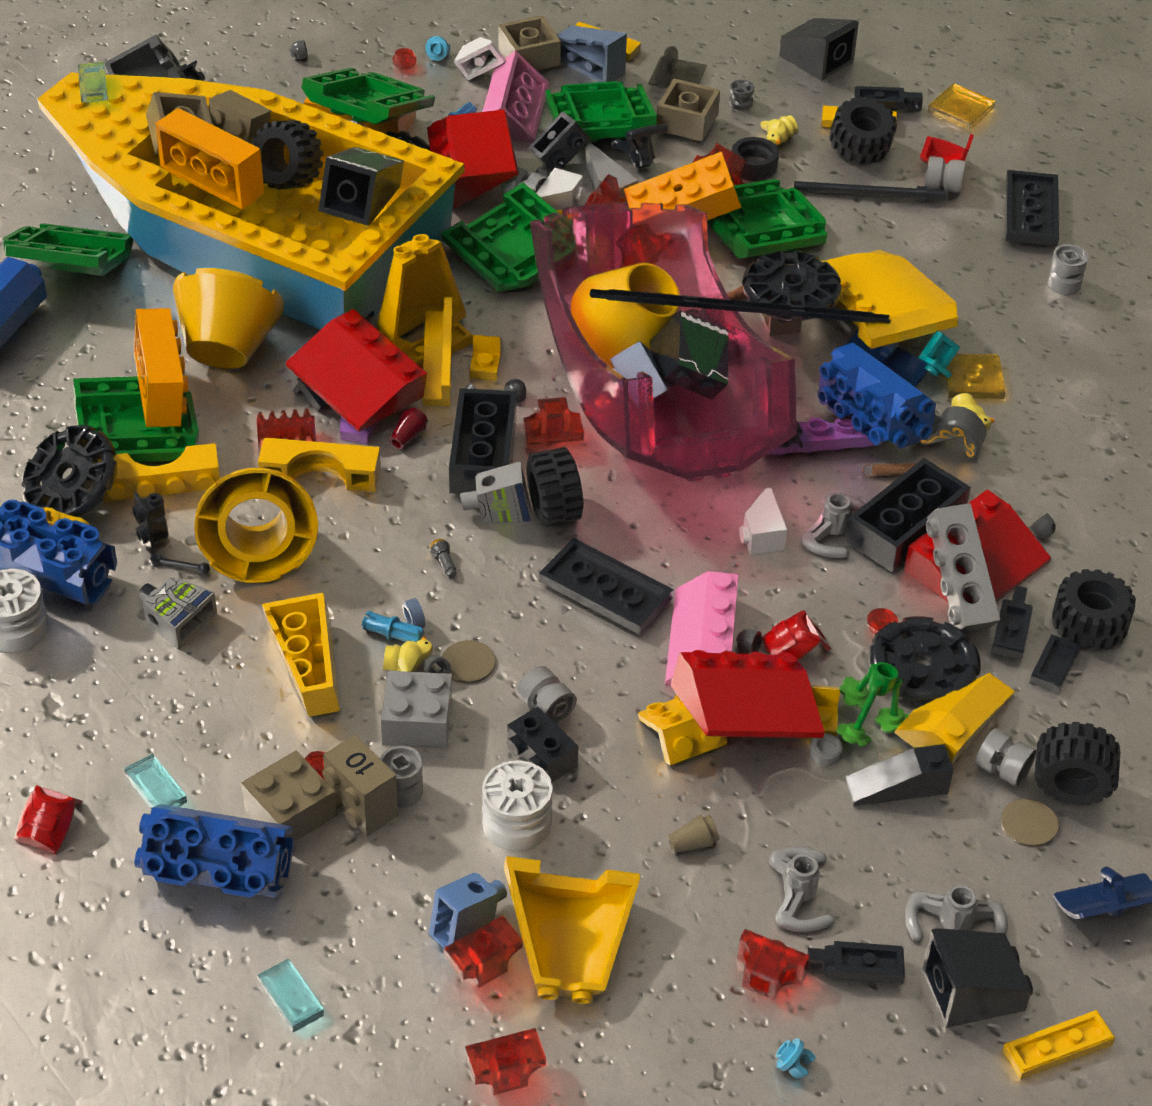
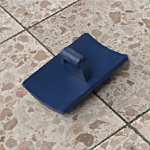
M857 329L845 344L855 343L914 387L919 384L927 373L924 369L926 364L898 347L899 342L871 349L858 337Z
M1103 867L1100 871V883L1056 892L1053 897L1058 906L1074 919H1082L1104 913L1110 916H1118L1124 914L1125 910L1130 907L1152 903V881L1145 873L1123 877L1112 868Z

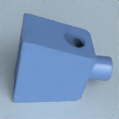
M472 873L435 890L428 935L449 955H454L492 926L497 903L507 897L505 886L499 880L488 883L480 874Z

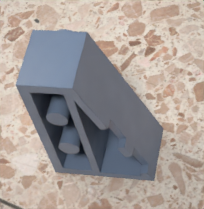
M572 25L557 34L561 41L560 62L597 82H612L625 75L627 33Z
M640 341L610 359L614 365V368L611 369L614 378L628 390L637 408L667 391L670 387L669 385H671L670 382L663 380L652 351Z

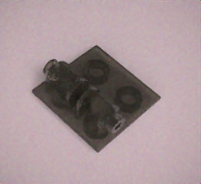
M674 46L667 47L664 55L660 57L648 85L668 88L673 79L700 84L707 65L679 60L677 48Z

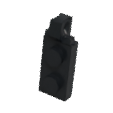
M856 86L854 90V98L861 99V97H867L868 100L875 99L878 103H884L886 109H891L892 111H921L922 93L905 92L904 88Z
M1015 585L1012 600L1004 599L1002 601L999 613L1000 621L997 623L991 653L1022 660L1033 610L1032 605L1025 604L1028 588Z
M834 941L833 945L824 946V949L808 948L806 971L820 974L825 973L826 977L837 979L903 983L905 979L904 948L896 945Z

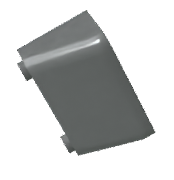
M157 35L105 62L108 71L106 74L186 78L174 53Z

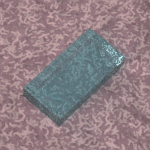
M104 62L78 64L81 102L108 100Z
M153 753L124 768L126 778L151 809L159 804L180 807L187 803L185 793Z
M289 959L257 975L259 984L293 1033L324 1016L323 1007Z

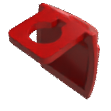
M970 134L965 148L946 140L927 136L919 159L926 164L929 163V156L944 158L947 164L950 160L954 159L965 161L974 135Z
M805 610L781 621L762 637V644L768 655L789 653L794 655L797 660L807 655L819 643L827 651L832 649L821 629L807 615Z
M36 785L21 813L15 840L57 855L69 831L75 805H82L83 801Z

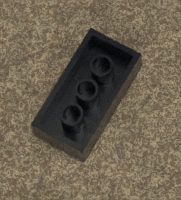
M459 389L449 463V493L460 494L476 491L475 476L478 473L512 463L517 418V391Z
M923 458L849 517L846 542L893 572L906 562L908 546L927 533V517L937 508L967 504L971 487L926 458Z

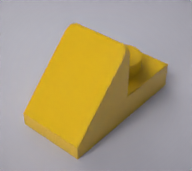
M473 335V353L469 370L470 379L497 381L503 349V339L501 337Z
M811 685L825 734L837 737L840 689L834 686Z

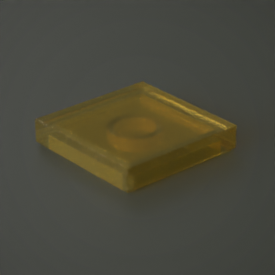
M953 83L928 105V113L964 129L971 130L995 108L996 101Z
M956 353L946 367L952 373L950 378L945 377L948 398L968 393L973 398L1004 399L1006 391L998 354Z

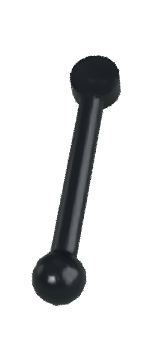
M160 554L150 556V562L153 566L165 564L199 570L201 574H207L210 571V566L206 562L194 564L162 558Z

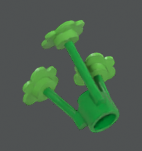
M885 662L871 664L868 673L861 681H856L853 677H846L843 680V684L839 689L840 693L844 695V702L848 706L854 707L857 705L858 708L862 709L855 724L841 723L837 728L836 732L842 735L845 741L851 744L857 743L862 747L871 743L872 739L865 734L866 731L862 728V725L876 696H886L887 693L892 691L891 708L885 707L880 709L879 716L875 717V723L881 725L882 731L886 733L895 732L900 724L909 716L904 714L903 709L898 708L899 689L903 679L898 677V670L891 664Z

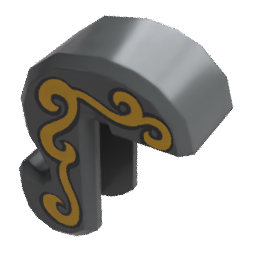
M952 406L946 408L941 416L935 414L932 434L926 440H920L919 443L929 445L959 438L969 459H973L978 456L987 432L983 421L975 412L965 407Z

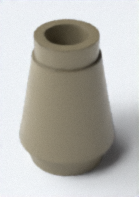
M699 815L667 835L674 854L711 847L713 842L720 840L716 825L710 815L705 817Z

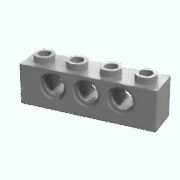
M971 503L937 508L927 517L926 530L928 536L933 539L935 547L933 558L936 566L940 567L942 575L940 582L943 595L947 596L949 603V621L963 632L991 628L1000 621ZM948 534L956 537L958 545L950 542ZM955 563L964 567L965 574L957 571ZM963 592L968 593L972 597L973 604L964 600Z

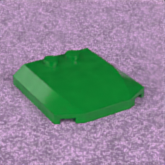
M351 67L304 77L301 86L311 102L330 108V111L334 114H348L352 116L354 121H368L373 124L401 118L412 112L433 107L435 101L434 95L424 96L425 90L420 87L375 72L361 73L359 75L356 69Z
M612 81L567 84L561 86L560 92L551 94L550 89L545 90V100L553 121L564 111L591 138L590 142L599 141L600 138L624 139L625 133L629 130L657 125V115L642 84H637L636 89L624 87V82Z
M777 179L734 185L742 208L706 221L738 259L776 251L826 244L828 235L825 232L826 219L799 190L793 187L784 189L780 187V181Z
M524 182L503 194L504 202L476 220L467 225L461 220L441 233L442 241L498 292L527 287L569 261L582 240L581 232Z
M46 223L40 224V228L32 226L21 227L3 238L5 256L20 258L26 262L48 269L102 276L128 259L133 247V238L126 233Z
M137 376L73 378V398L77 425H87L94 427L96 432H103L112 442L116 454L127 453L135 462L175 461L182 455L186 446H194L198 442L199 429L192 394L189 390L183 393V397H186L187 413L182 414L181 426L146 427Z

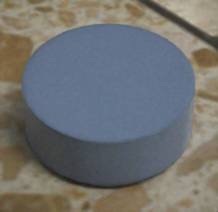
M413 598L404 601L402 608L406 622L424 628L426 625L425 616L418 600Z

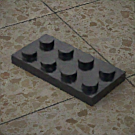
M1007 170L1005 241L1039 244L1042 246H1058V175Z
M572 538L539 572V582L639 635L674 596V589L575 538Z

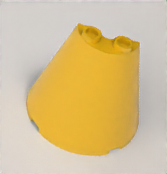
M425 234L415 235L412 241L403 243L393 249L394 255L376 326L378 331L405 354L411 352L410 342L400 338V336L425 322V311H444V297H452L453 324L466 317V311L442 243L438 240L429 239V236Z
M507 856L504 861V872L534 985L538 990V998L542 1000H556L559 997L572 998V1002L576 1004L592 1003L593 996L605 992L639 885L640 874L607 869L597 880L540 873L541 860Z

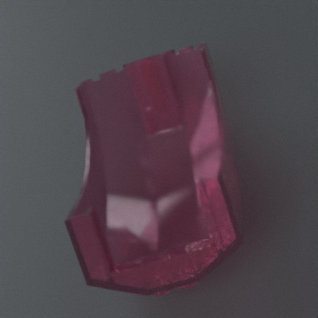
M613 202L567 207L562 209L561 216L559 213L554 212L544 216L543 223H541V220L530 222L540 286L561 363L584 414L597 433L608 444L628 459L684 478L687 481L696 482L703 480L704 476L714 475L715 477L724 478L731 476L732 472L743 471L797 435L795 359L761 339L747 325L738 311L679 306L678 312L680 310L729 330L728 385L713 399L677 385L669 387L667 391L653 398L652 377L645 372H638L637 378L626 379L613 370L589 346L571 314L573 294L585 279L596 274L638 263L654 264L665 270L675 281L680 295L730 300L708 252L706 212L686 204H677L675 209H663V204L641 203V208H629V202Z

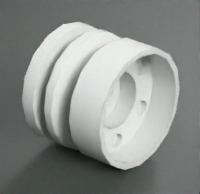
M0 570V651L8 653L25 651L36 646L45 637L48 630V619L45 605L43 604L41 585L34 575L25 570Z
M508 761L493 767L484 778L482 785V824L484 833L492 843L502 849L513 851L531 849L541 844L549 835L552 825L553 787L550 777L541 767L532 762Z

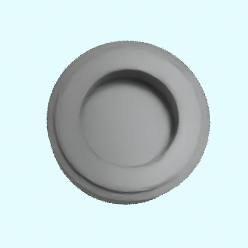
M824 734L823 738H813L811 740L809 755L819 765H834L841 758L842 743L834 735Z

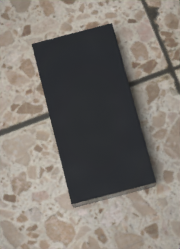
M1051 634L1031 674L1029 683L1059 694L1079 654L1081 645Z

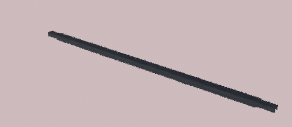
M591 289L589 293L591 298L611 301L890 324L891 322L889 319L890 315L865 311L615 289Z

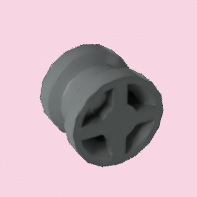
M735 80L730 84L731 95L729 97V105L737 110L751 108L753 105L752 95L754 93L753 83L747 80Z

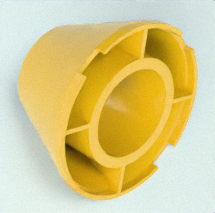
M638 263L588 277L577 287L571 300L572 322L576 332L580 330L587 341L586 348L600 361L614 368L610 359L639 341L651 350L650 340L678 313L679 306L591 298L589 295L590 290L615 289L680 295V292L673 278L665 270L654 264Z
M200 268L196 269V273L186 276L187 273H181L174 281L173 294L187 354L195 361L214 368L236 369L246 365L281 318L284 311V300L275 289L271 293L262 287L263 281L236 271Z
M247 468L222 477L205 492L195 513V539L199 550L210 562V565L224 576L247 583L270 582L280 579L281 575L293 568H298L308 558L317 539L318 517L310 495L292 477L272 469ZM250 499L268 500L281 509L272 521L261 526H245L234 521L229 516L234 507Z

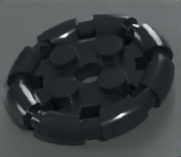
M776 251L765 254L758 258V262H752L747 267L742 279L743 292L747 300L751 302L833 309L842 294L841 279L836 270L828 262L819 261V257L801 251H793V253ZM766 314L770 317L787 321H791V318H801V321L815 319L808 317Z
M87 425L68 426L65 431H56L50 434L35 448L37 450L32 459H28L25 465L21 484L25 489L22 493L24 502L40 508H53L56 511L73 517L84 518L100 506L104 501L101 498L106 490H111L117 473V462L114 461L116 456L115 448L103 432H96L94 427ZM98 459H102L99 463L95 462ZM72 468L70 475L66 478H63L64 472L67 469ZM93 481H94V482H96L97 484L95 485V487L93 488V490L90 492V491H88V489L90 488V486L92 485V483H93ZM68 502L73 504V506L68 508Z
M911 616L903 618V621L900 623L893 621L881 628L872 639L873 645L869 646L868 649L869 668L871 664L885 662L898 670V677L903 679L899 689V700L908 699L914 701V705L923 706L937 698L946 696L945 694L958 691L977 680L976 676L980 674L981 670L979 652L975 645H970V638L962 630L946 621L944 624L934 622L932 617ZM907 634L908 638L904 639L902 635ZM957 650L960 651V653H958V654H954V653H953L954 651H957ZM925 660L928 661L931 665L925 666L924 664L917 663L916 661ZM911 683L920 687L919 689H914L908 686Z

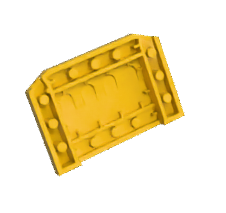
M875 250L821 261L828 262L841 279L842 294L836 305L838 309L890 315V324L852 321L858 326V337L871 349L935 333L936 331L958 327L956 301L904 257L882 250Z

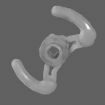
M829 492L822 499L823 508L818 521L802 534L801 544L809 551L823 557L847 558L849 555L848 549L825 546L818 543V541L828 534L839 535L845 533L848 530L849 517L852 515V510L860 509L865 503L842 492Z
M800 846L785 847L771 853L769 864L773 869L782 874L785 899L775 916L777 924L782 929L808 933L820 931L834 924L835 918L829 913L807 920L794 917L802 902L809 901L816 895L820 878L819 864L826 862L827 857L825 853Z
M965 885L953 886L946 895L917 891L911 894L906 904V927L911 938L917 942L921 941L924 937L918 921V910L922 908L938 915L941 925L946 929L969 930L975 920L990 917L995 921L994 932L1007 934L1008 922L1003 905L994 900L976 899L974 891Z

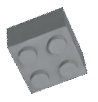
M388 671L381 715L382 745L447 748L452 707V674Z

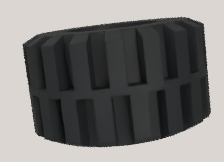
M855 97L851 98L850 101L846 100L842 103V106L839 105L835 113L829 136L832 142L831 146L833 149H837L836 153L839 156H844V159L847 161H855V164L864 162L867 165L871 161L877 163L880 161V158L884 159L890 151L897 129L896 117L892 116L893 112L891 109H886L884 103H878L875 99L868 100L867 97L857 99Z
M298 120L272 121L271 123L264 124V128H259L256 132L258 136L253 137L252 143L260 148L263 184H268L269 188H277V190L301 188L311 184L313 178L318 177V168H322L323 162L320 161L321 156H323V150H320L319 147L322 143L320 139H316L317 133L315 130H309L310 125L301 123ZM285 144L287 145L290 154L288 165L286 164L284 159Z
M566 447L529 454L526 465L528 488L534 511L541 524L547 527L581 519L584 507L582 485L577 465Z
M1082 569L1081 573L1075 571L1070 574V577L1066 576L1062 580V584L1059 585L1052 612L1054 628L1059 629L1058 634L1061 637H1067L1068 641L1081 645L1080 648L1083 649L1090 647L1092 650L1099 651L1101 647L1107 650L1112 648V644L1117 646L1122 642V639L1126 638L1136 606L1135 595H1132L1133 590L1130 586L1124 585L1125 581L1123 579L1115 578L1114 574L1110 572L1106 574L1098 569H1095V571Z
M1064 722L1058 724V727L1052 726L1048 728L1047 733H1042L1037 742L1034 778L1037 781L1038 788L1044 790V794L1047 796L1055 797L1057 801H1065L1068 804L1074 805L1076 803L1088 805L1090 802L1098 803L1103 801V798H1109L1113 795V791H1116L1118 788L1121 754L1119 742L1115 741L1116 738L1112 734L1106 733V729L1102 727L1096 728L1094 724L1090 723L1080 724L1079 722H1072V724H1067Z

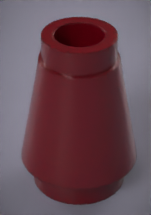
M410 408L404 411L392 436L389 438L391 445L396 449L403 450L405 446L423 433L428 423L426 415L417 408Z

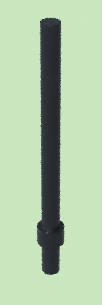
M794 181L793 187L800 192L913 198L915 201L926 202V199L947 201L948 190L927 189V186L902 188Z

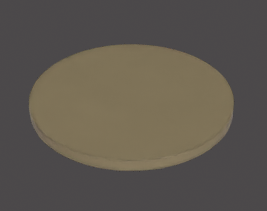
M466 640L454 643L442 655L451 665L450 674H452V680L461 683L482 681L493 672L495 667V656L492 650L485 644L477 641Z
M1015 800L1004 808L1001 816V825L1007 836L1025 846L1036 847L1051 842L1058 832L1059 823L1057 816L1051 808L1037 800Z

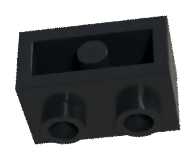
M562 111L528 149L552 172L554 168L561 170L565 168L591 138L575 120Z
M538 706L507 724L506 745L511 754L515 757L518 756L522 761L532 762L541 767L550 777L551 783L578 767L579 746Z

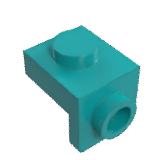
M936 331L918 358L926 364L924 369L931 375L938 378L941 374L950 378L952 373L946 367L961 347L945 334Z

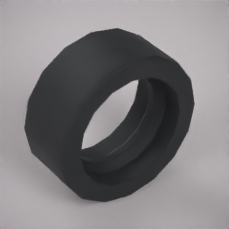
M745 137L740 139L732 146L731 170L738 177L745 180L761 181L768 179L777 171L779 150L772 141L765 138ZM755 156L765 160L750 161L745 159V157Z

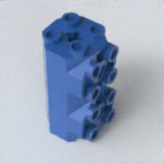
M6 257L0 262V348L47 297L45 282L41 277V270L34 264H28L11 257Z
M855 343L835 348L830 354L833 356V359L828 363L825 361L820 366L819 390L817 392L819 402L822 405H826L827 409L840 419L852 416L851 421L854 429L858 432L860 431L861 434H865L867 439L875 446L890 441L899 449L919 443L920 440H926L932 434L936 403Z
M13 499L5 501L0 507V570H25L37 578L41 588L83 604H97L109 590L113 580L107 578L109 570L115 571L117 567L115 546L102 542L96 527L76 520L71 521L67 518L59 519L55 524H51L48 522L43 508Z
M164 804L154 806L150 814L144 813L142 815L139 825V832L143 834L142 845L136 851L134 864L135 868L142 869L143 875L152 876L157 882L185 886L188 883L220 888L226 894L249 898L254 895L276 898L283 894L285 886L279 885L281 877L288 878L291 869L294 838L287 837V835L293 832L292 826Z

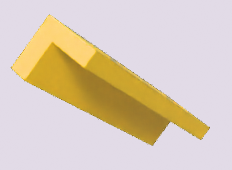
M444 297V311H425L423 370L427 372L422 406H451L452 297Z

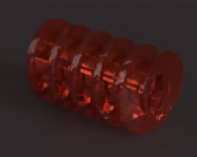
M308 408L304 409L302 417L299 416L297 409H293L291 418H288L285 410H281L278 419L274 411L269 412L268 419L264 418L262 411L257 414L258 446H260V442L264 438L295 440L298 437L299 440L306 441L307 436H309L311 441L316 442L315 417L311 416Z

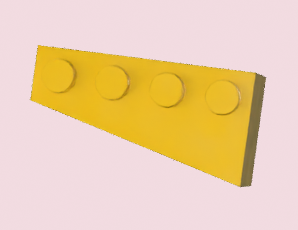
M324 593L262 604L271 634L308 716L340 711L331 619Z

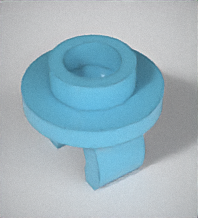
M431 37L425 46L426 54L432 60H443L449 55L451 45L443 37Z
M799 1038L794 1039L792 1042L787 1040L776 1053V1058L778 1059L777 1068L781 1071L788 1069L794 1078L801 1079L807 1076L809 1072L801 1066L800 1060L807 1065L813 1062L816 1057L810 1050L803 1049L804 1042Z

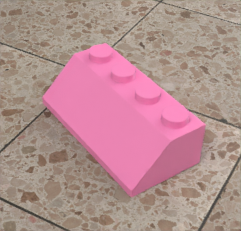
M515 50L505 58V63L494 68L483 112L505 109L512 141L532 143L536 139L545 103V90H548L549 82Z
M707 571L675 589L665 685L671 686L679 652L702 650L707 653H721L723 651H732L738 574Z

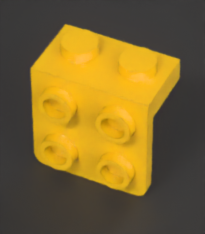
M678 695L673 700L665 703H652L646 707V710L638 713L641 722L659 733L664 760L669 765L727 744L726 737L706 736Z

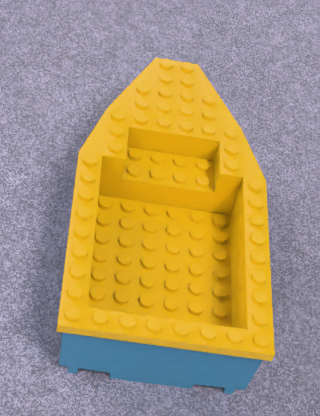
M69 73L38 98L39 108L70 143L117 222L146 254L188 275L195 274L196 269L217 268L236 271L263 281L262 287L271 293L275 289L284 300V315L320 330L332 319L352 309L356 310L364 318L368 315L375 316L381 309L394 255L393 249L403 243L412 241V238L418 234L428 235L429 239L441 241L442 246H444L441 233L451 227L455 181L464 173V163L265 89L186 78ZM232 90L270 109V123L272 121L298 120L301 123L310 125L309 130L314 129L317 133L316 139H320L322 143L319 147L320 150H323V156L320 158L323 165L322 168H318V177L313 178L311 184L301 188L277 190V188L272 189L268 187V184H264V194L244 209H240L162 169L160 157L158 154H155L146 118V112L153 92L205 96L209 107V99L211 97ZM285 144L284 159L286 164L288 165L290 154L289 149ZM358 147L404 160L400 188L370 225L367 226L318 211L326 157Z

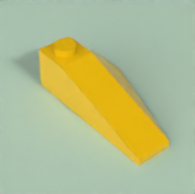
M988 673L958 691H952L945 694L946 696L937 698L913 710L896 729L895 734L914 748L945 744L953 765L1013 696L1015 691L991 673Z

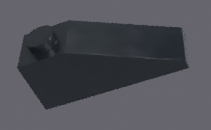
M945 744L909 749L846 776L845 782L853 806L948 794L954 769Z

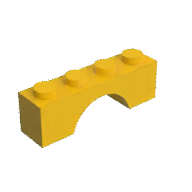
M264 438L258 459V468L276 470L293 479L312 471L329 472L338 476L344 482L346 490L376 492L381 470L380 447Z
M216 443L186 446L179 458L161 466L142 465L131 459L127 453L116 454L114 457V461L117 462L116 478L111 490L107 489L102 499L104 500L103 502L133 499L135 492L141 498L148 497L151 493L167 495L208 490L220 479Z

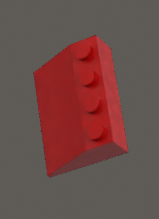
M505 109L450 115L433 122L427 127L431 152L464 163V173L455 181L452 210L519 174Z
M354 309L328 322L286 361V367L358 432L424 397L427 372Z
M987 489L969 503H971L995 601L998 602L1014 590L1015 585L1019 586L1051 561V557L1011 505ZM925 533L908 546L904 571L948 602L947 596H944L941 590L940 582L942 575L940 567L936 566L933 558V551L935 549L933 539L928 536V533ZM948 534L950 542L958 545L956 537ZM955 563L957 571L965 574L964 567ZM963 592L964 600L973 604L972 597L968 593Z
M702 650L679 652L670 685L706 736L824 737L825 731L807 671L794 655L789 653L768 655L760 652L736 654L732 651L707 653Z

